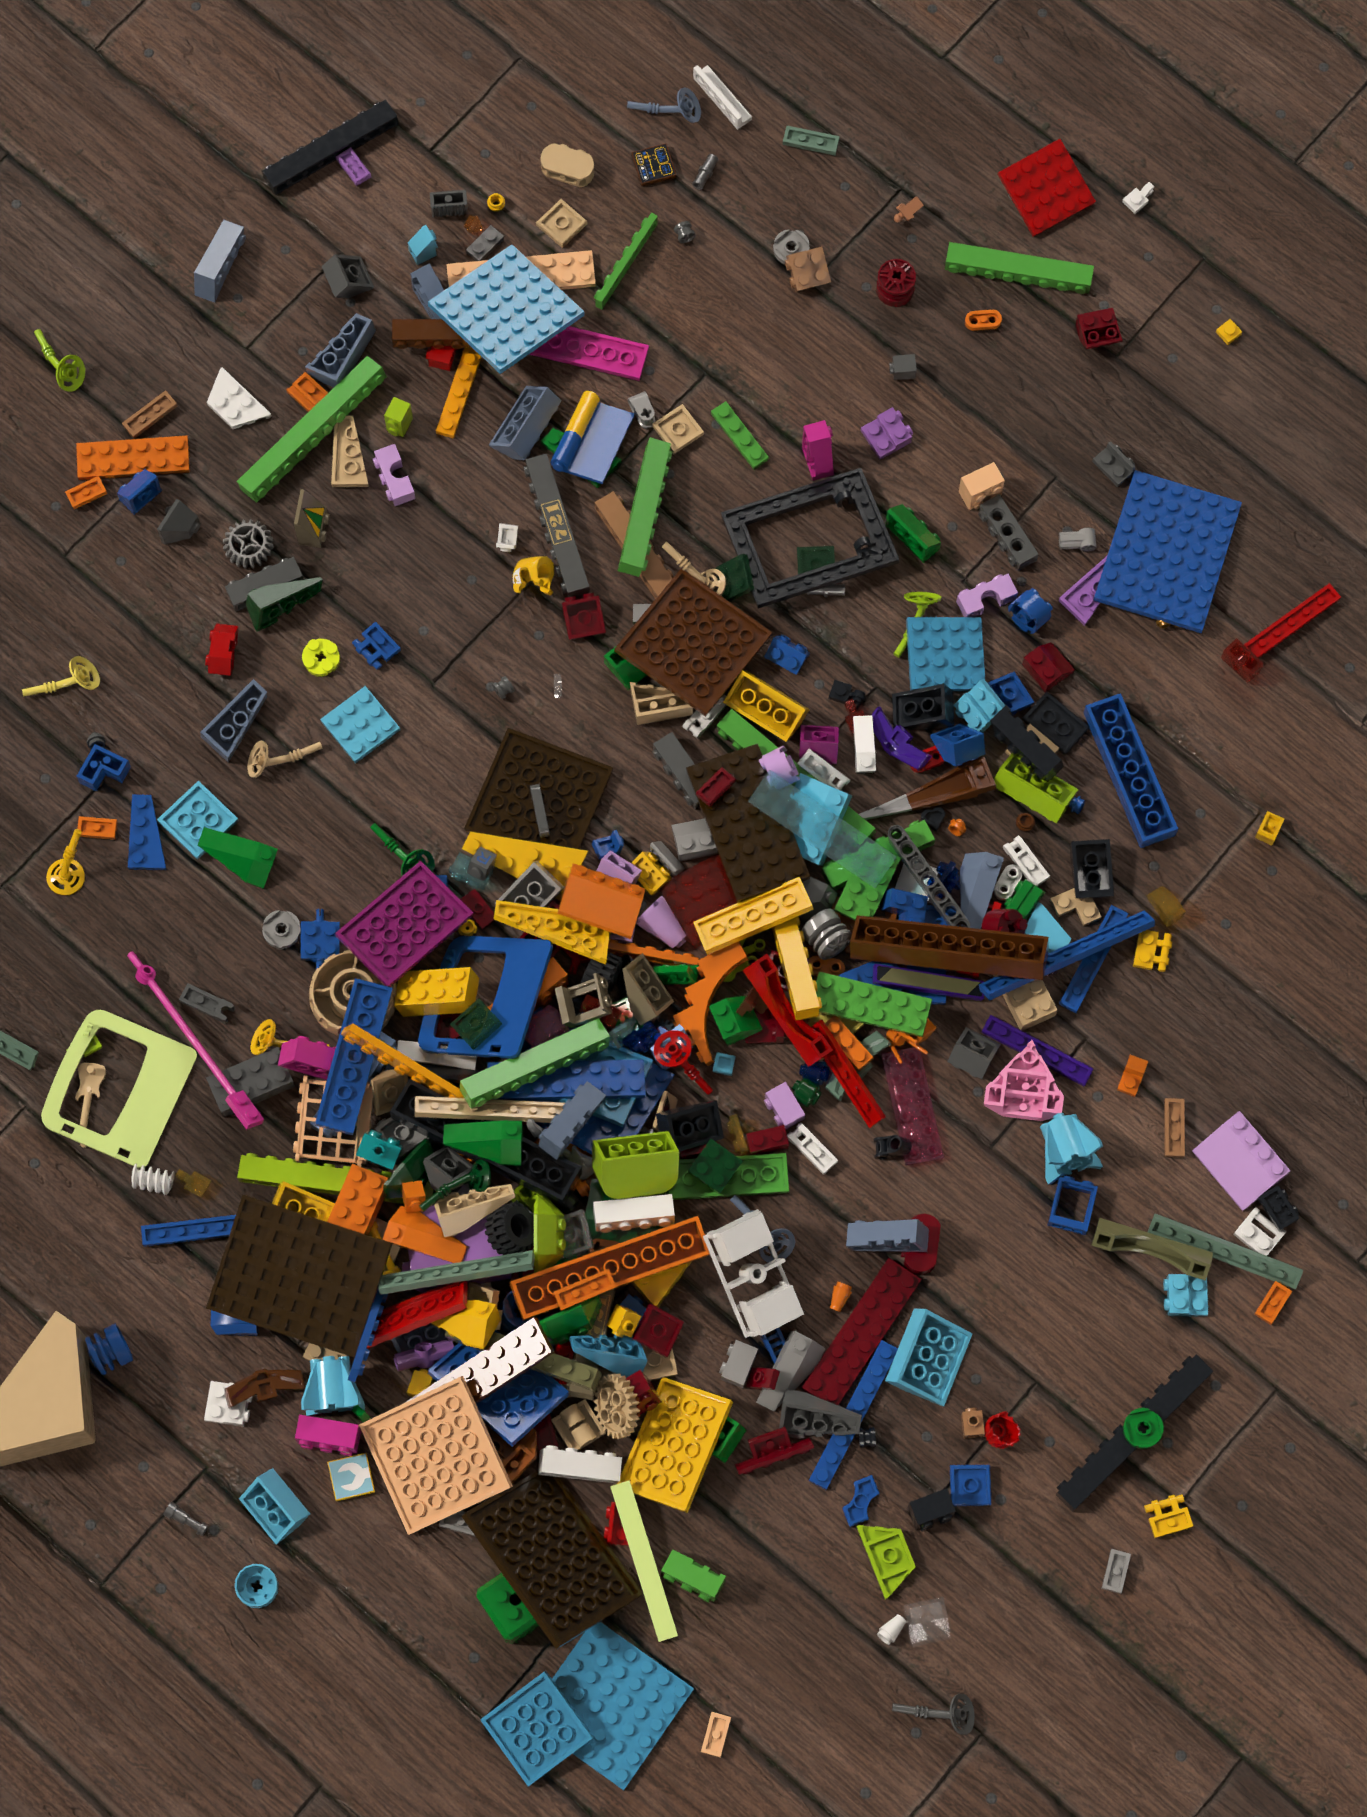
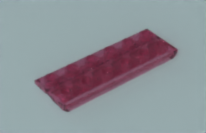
M915 1047L898 1050L897 1052L903 1061L901 1064L896 1059L893 1051L882 1053V1062L898 1135L909 1139L912 1144L911 1151L907 1155H903L905 1165L944 1159L921 1051Z

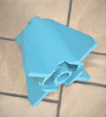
M1058 1113L1053 1116V1120L1040 1126L1045 1139V1178L1048 1185H1051L1063 1175L1072 1174L1071 1170L1077 1169L1079 1172L1086 1168L1101 1169L1103 1167L1100 1159L1095 1154L1097 1150L1103 1147L1101 1139L1078 1119L1076 1114L1064 1115V1113Z
M325 1356L323 1361L322 1359L310 1360L311 1372L301 1400V1410H306V1416L332 1413V1411H352L353 1406L356 1405L365 1411V1403L356 1383L348 1380L351 1370L349 1356L338 1357L337 1360L335 1356Z

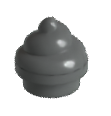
M93 732L87 739V746L92 749L94 744L104 748L106 744L104 735Z

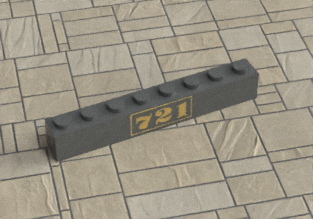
M547 453L525 459L524 473L526 478L530 477L529 489L531 494L535 493L536 496L534 500L535 508L537 511L540 510L542 515L539 516L541 526L545 527L547 531L544 535L547 544L550 543L552 547L550 550L551 558L557 562L555 570L557 577H561L563 583H560L562 592L567 594V597H579L583 594L590 593L589 584Z

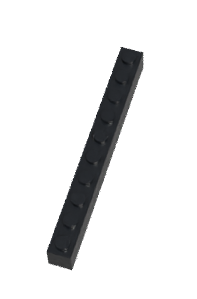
M1197 1354L1193 1358L1191 1356L1187 1357L1182 1363L1184 1367L1179 1372L1174 1370L1168 1376L1170 1381L1166 1385L1161 1383L1154 1390L1156 1395L1152 1399L1147 1397L1140 1406L1157 1413L1164 1422L1213 1373V1370ZM1140 1423L1138 1430L1145 1434L1149 1427L1144 1426V1423ZM1121 1424L1112 1432L1114 1436L1110 1440L1106 1438L1098 1446L1100 1450L1096 1454L1092 1452L1085 1459L1087 1463L1082 1468L1078 1466L1071 1473L1073 1477L1068 1482L1064 1480L1057 1487L1059 1491L1056 1493V1496L1072 1512L1137 1449V1447L1131 1446L1126 1440Z

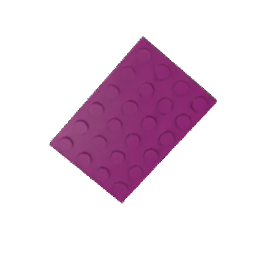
M420 861L338 930L335 936L385 986L391 987L473 916V912Z

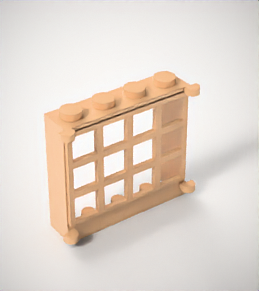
M304 1075L303 1083H300L299 1094H302V1102H298L297 1107L300 1121H297L295 1126V1133H298V1141H294L293 1152L296 1153L295 1161H299L300 1158L357 1163V1166L362 1167V1164H368V1160L356 1156L364 1133L369 1132L372 1124L371 1111L374 1103L372 1102L373 1094L370 1082H367L358 1121L356 1122V1140L341 1139L342 1132H338L337 1139L323 1137L324 1128L319 1127V1137L304 1135L306 1121H316L314 1117H306L308 1102L321 1103V1099L308 1098L309 1085H324L325 1089L327 1081L308 1079V1076ZM304 1139L318 1141L317 1154L303 1153ZM322 1141L337 1143L335 1156L321 1155ZM341 1143L355 1144L354 1158L339 1157Z

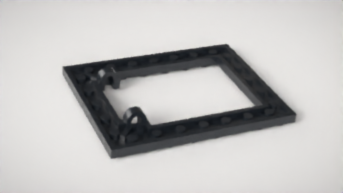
M861 468L721 512L722 520L758 609L899 563V557ZM830 498H834L838 508L842 507L844 499H847L849 504L855 503L868 534V537H861L853 544L857 556L769 584L746 525Z

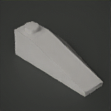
M790 1331L772 1368L780 1371L775 1390L762 1389L756 1403L775 1411L783 1403L786 1389L795 1390L813 1372L821 1360L825 1348L796 1331Z

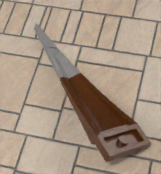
M985 757L967 761L935 780L859 815L868 820L978 797V794L996 790V784Z

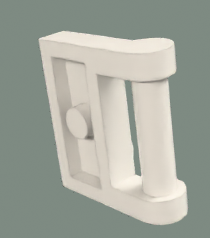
M1255 1207L1233 1235L1253 1251L1267 1256L1287 1231L1284 1229L1278 1231L1274 1223L1262 1215L1260 1210ZM1255 1218L1276 1236L1273 1239L1255 1226L1252 1220Z

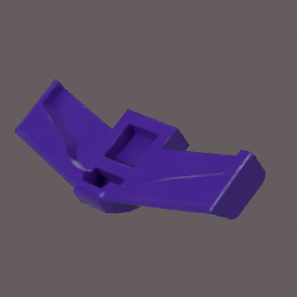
M881 707L875 709L872 713L873 732L883 746V750L890 756L899 759L916 770L923 768L932 756L909 744L913 736L901 725L893 728Z

